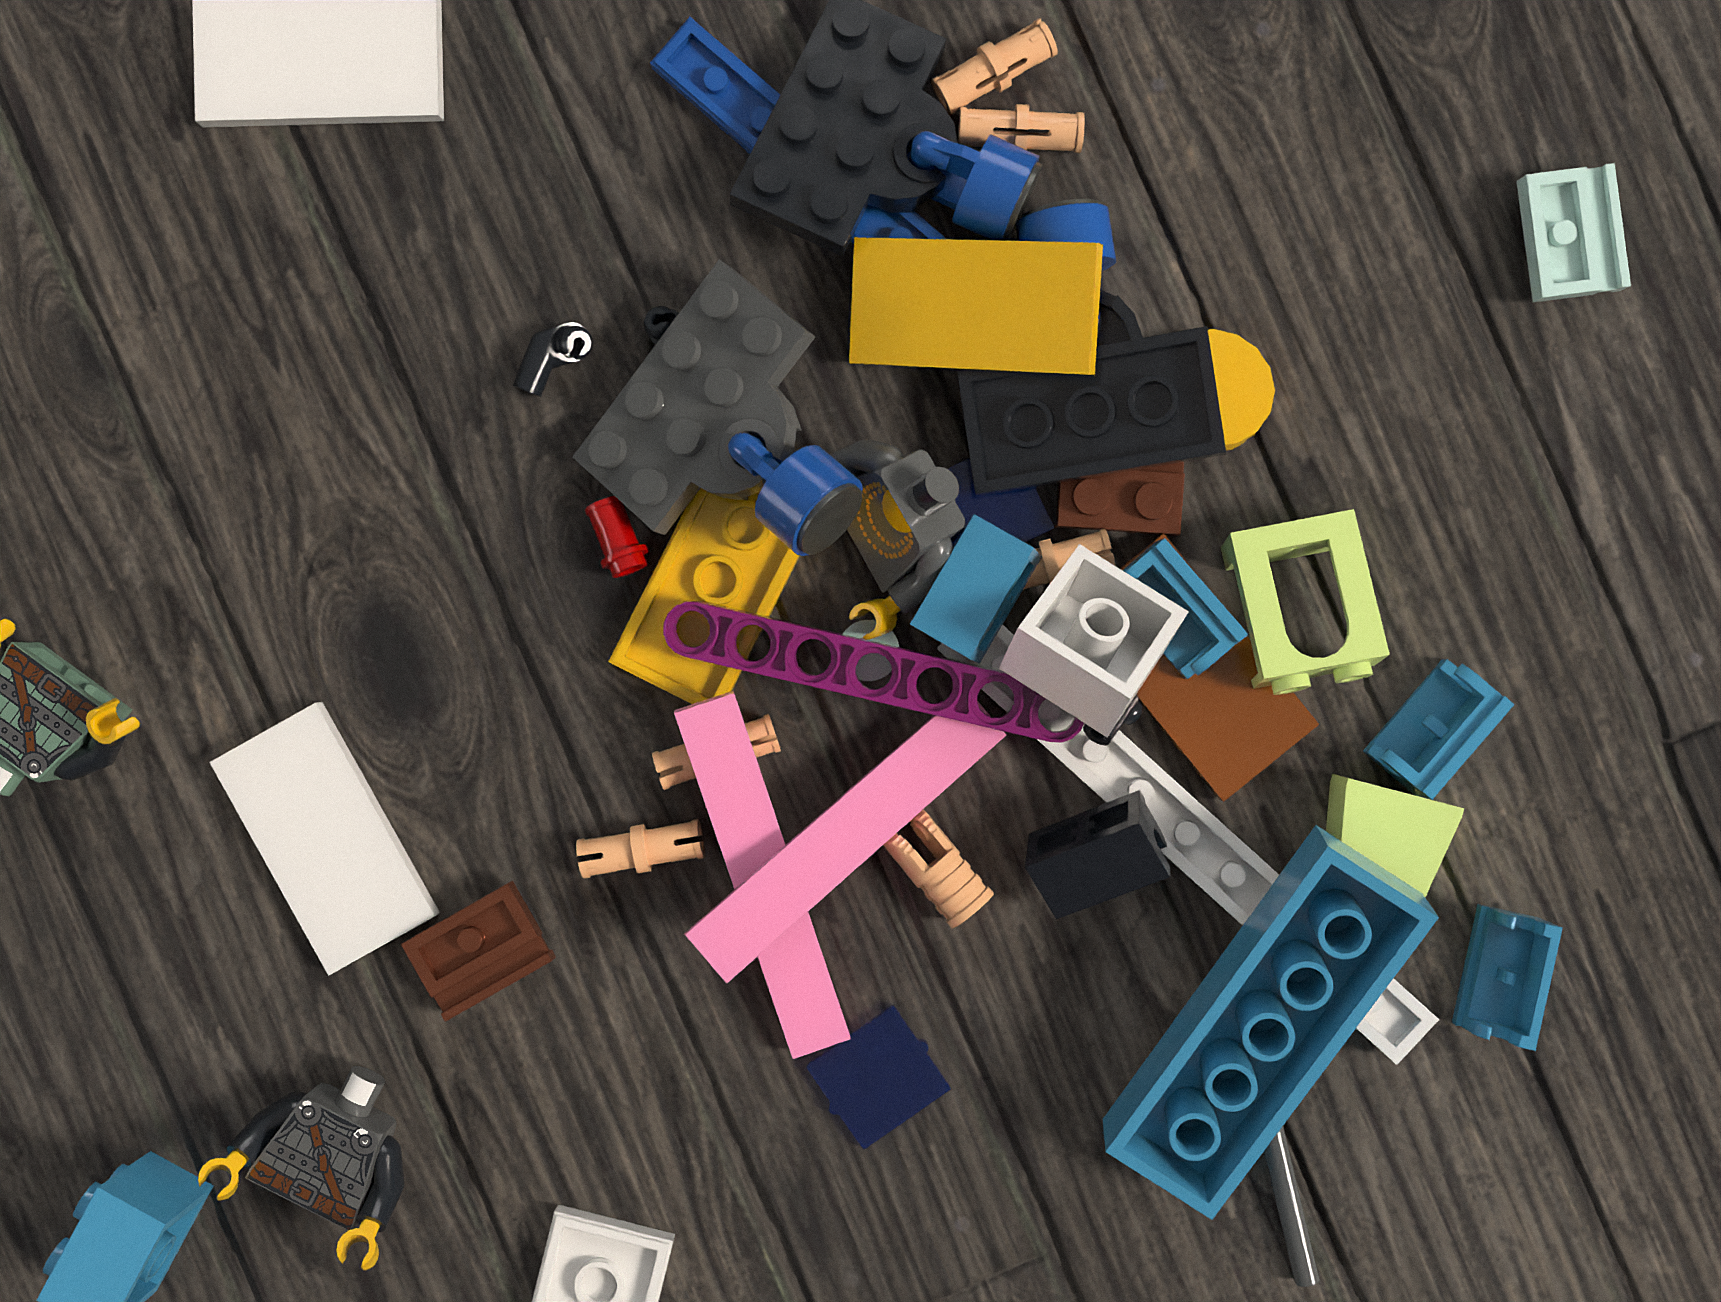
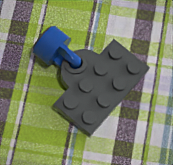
M720 259L573 455V458L652 531L663 535L668 532L700 488L722 498L748 500V496L759 493L755 504L757 520L795 554L800 556L812 555L829 547L847 530L856 517L862 503L863 487L861 481L824 449L817 445H810L794 452L796 431L802 430L794 406L778 389V386L814 340L815 336Z

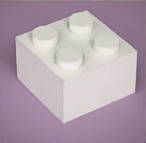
M1079 544L1017 628L999 669L1108 737L1157 664L1189 611Z

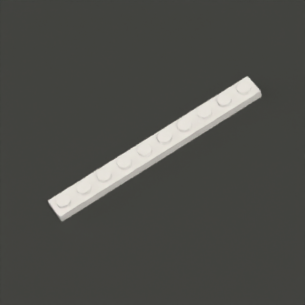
M1002 625L980 664L968 659L943 643L937 649L948 659L1002 671L999 667L1014 635ZM992 681L981 688L1006 712L1011 709L1014 703V695L1006 684ZM1048 699L1041 704L1038 714L1040 723L1051 731L1066 729L1074 719L1073 715ZM1083 727L1073 739L1062 743L1037 739L1106 802L1140 790L1167 843V847L1160 850L1240 924L1243 925L1278 878L1279 874L1120 730L1111 743L1106 746L1091 741L1085 735ZM1393 978L1357 1026V1029L1397 1065L1439 1019Z

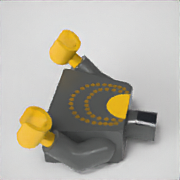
M865 439L829 455L862 483V503L847 531L882 593L888 591L890 594L886 599H874L860 603L850 611V620L860 618L870 611L874 614L876 619L875 628L863 637L864 640H870L891 632L896 625V613L900 610L907 614L924 601L954 549L953 542L966 528V521L955 502L959 493V484L951 471L944 467H936L929 454L923 449L903 455L895 445Z

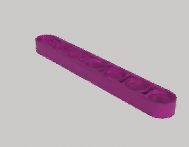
M688 601L676 605L667 614L663 625V635L667 645L675 653L700 661L1048 742L1062 743L1071 740L1081 731L1084 722L1074 717L1072 723L1066 729L1051 731L1045 728L1040 723L1038 714L1039 708L1046 698L1000 670L702 601ZM688 611H697L703 614L710 625L708 639L698 647H690L684 644L676 632L679 618ZM748 625L762 627L770 638L768 654L758 661L744 658L738 652L736 646V638L739 631ZM808 639H818L824 642L829 647L831 653V663L828 669L818 675L804 672L796 661V652L799 645ZM869 653H878L885 656L892 667L890 681L878 689L864 686L858 680L856 674V666L859 659ZM931 667H939L946 670L953 681V690L950 696L939 703H931L924 700L916 688L918 676L925 669ZM992 681L1006 684L1014 695V703L1011 709L1005 715L999 717H991L984 714L977 703V695L980 689Z

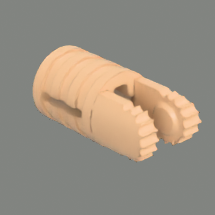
M923 809L910 820V825L923 844L936 858L934 861L927 865L918 852L912 848L911 844L897 833L883 846L917 888L920 887L924 891L926 898L934 903L936 910L944 915L947 919L946 923L953 929L966 921L987 903L994 895V892L989 886H985L982 883L979 875L972 871L969 863L959 855V850Z

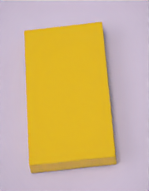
M854 237L849 363L1095 375L1103 244L1089 242Z
M700 488L685 508L608 662L691 704L733 690L742 670L684 657L675 653L667 645L663 635V625L667 614L676 605L688 601H702L770 617L800 555L795 554L757 520L755 504L759 493L748 496V500L722 498ZM688 611L679 618L676 632L684 644L690 647H698L708 639L710 625L703 614L697 611ZM748 625L739 631L736 638V646L738 652L744 658H749L763 630L762 627Z

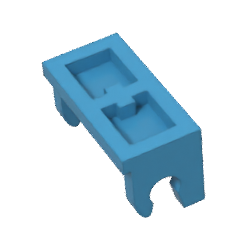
M974 514L910 625L980 664L1042 556L1034 547Z
M1165 538L1154 542L1122 570L1189 611L1163 653L1184 679H1189L1195 673L1197 676L1200 675L1248 635L1244 628Z
M1442 659L1363 752L1413 795L1433 800L1515 704L1507 697L1502 696L1464 664L1457 667L1448 659Z
M1478 904L1452 1023L1463 1027L1481 1038L1490 1040V1036L1507 1040L1508 1043L1517 1047L1536 1051L1563 927L1538 917Z

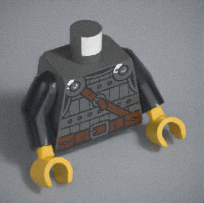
M353 1066L341 1089L327 1083H320L308 1093L298 1091L289 1093L259 1111L227 1147L229 1155L226 1158H215L203 1165L198 1176L199 1187L213 1171L225 1170L231 1175V1181L218 1194L217 1200L228 1199L235 1193L238 1187V1172L243 1166L250 1169L245 1177L246 1179L347 1230L339 1239L336 1249L337 1256L342 1264L347 1257L349 1248L354 1243H368L369 1250L363 1259L361 1267L363 1270L370 1269L375 1265L379 1256L375 1236L377 1232L385 1231L405 1185L401 1145L393 1137L397 1121L393 1116L373 1107L385 1084L384 1078L368 1068ZM357 1224L360 1225L359 1228L353 1229Z

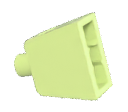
M1332 774L1326 832L1420 891L1426 897L1462 819L1464 808Z

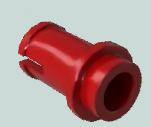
M610 496L596 501L585 508L586 515L590 518L605 556L600 562L603 569H610L612 577L618 578L632 574L647 566L644 555L647 554L648 548L645 544H639L624 504L618 498Z

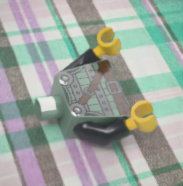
M2 619L0 621V795L11 796L25 776L39 783L60 779L73 781L111 766L117 758L126 735L139 728L140 722L136 717L125 720L133 709L41 642H11L8 646L5 639L13 635L15 624L8 619Z

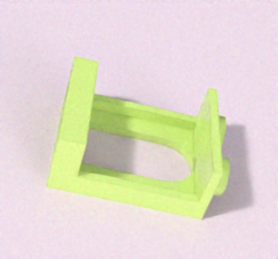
M1354 509L1232 532L1228 535L1221 546L1226 571L1234 569L1258 671V674L1251 680L1253 689L1272 686L1274 695L1287 694L1311 687L1309 678L1333 674L1335 683L1359 680L1372 676L1371 666H1375L1390 655ZM1329 551L1346 618L1347 636L1343 646L1335 654L1325 658H1312L1300 653L1290 643L1286 634L1270 562Z

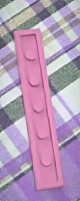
M733 690L674 710V715L735 890L786 844ZM807 912L757 956L792 1059L851 1039L809 912Z
M977 701L978 706L983 711V713L989 715L988 712ZM933 715L684 935L724 982L728 983L1001 741L1006 734L1004 731Z

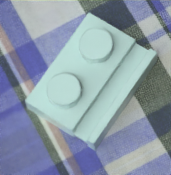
M1615 163L1588 169L1587 167L1526 174L1517 180L1533 302L1587 296L1607 291L1617 292L1631 286Z

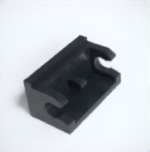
M1140 790L1029 833L1025 869L1056 920L1170 877V866L1160 850L1167 847V843Z

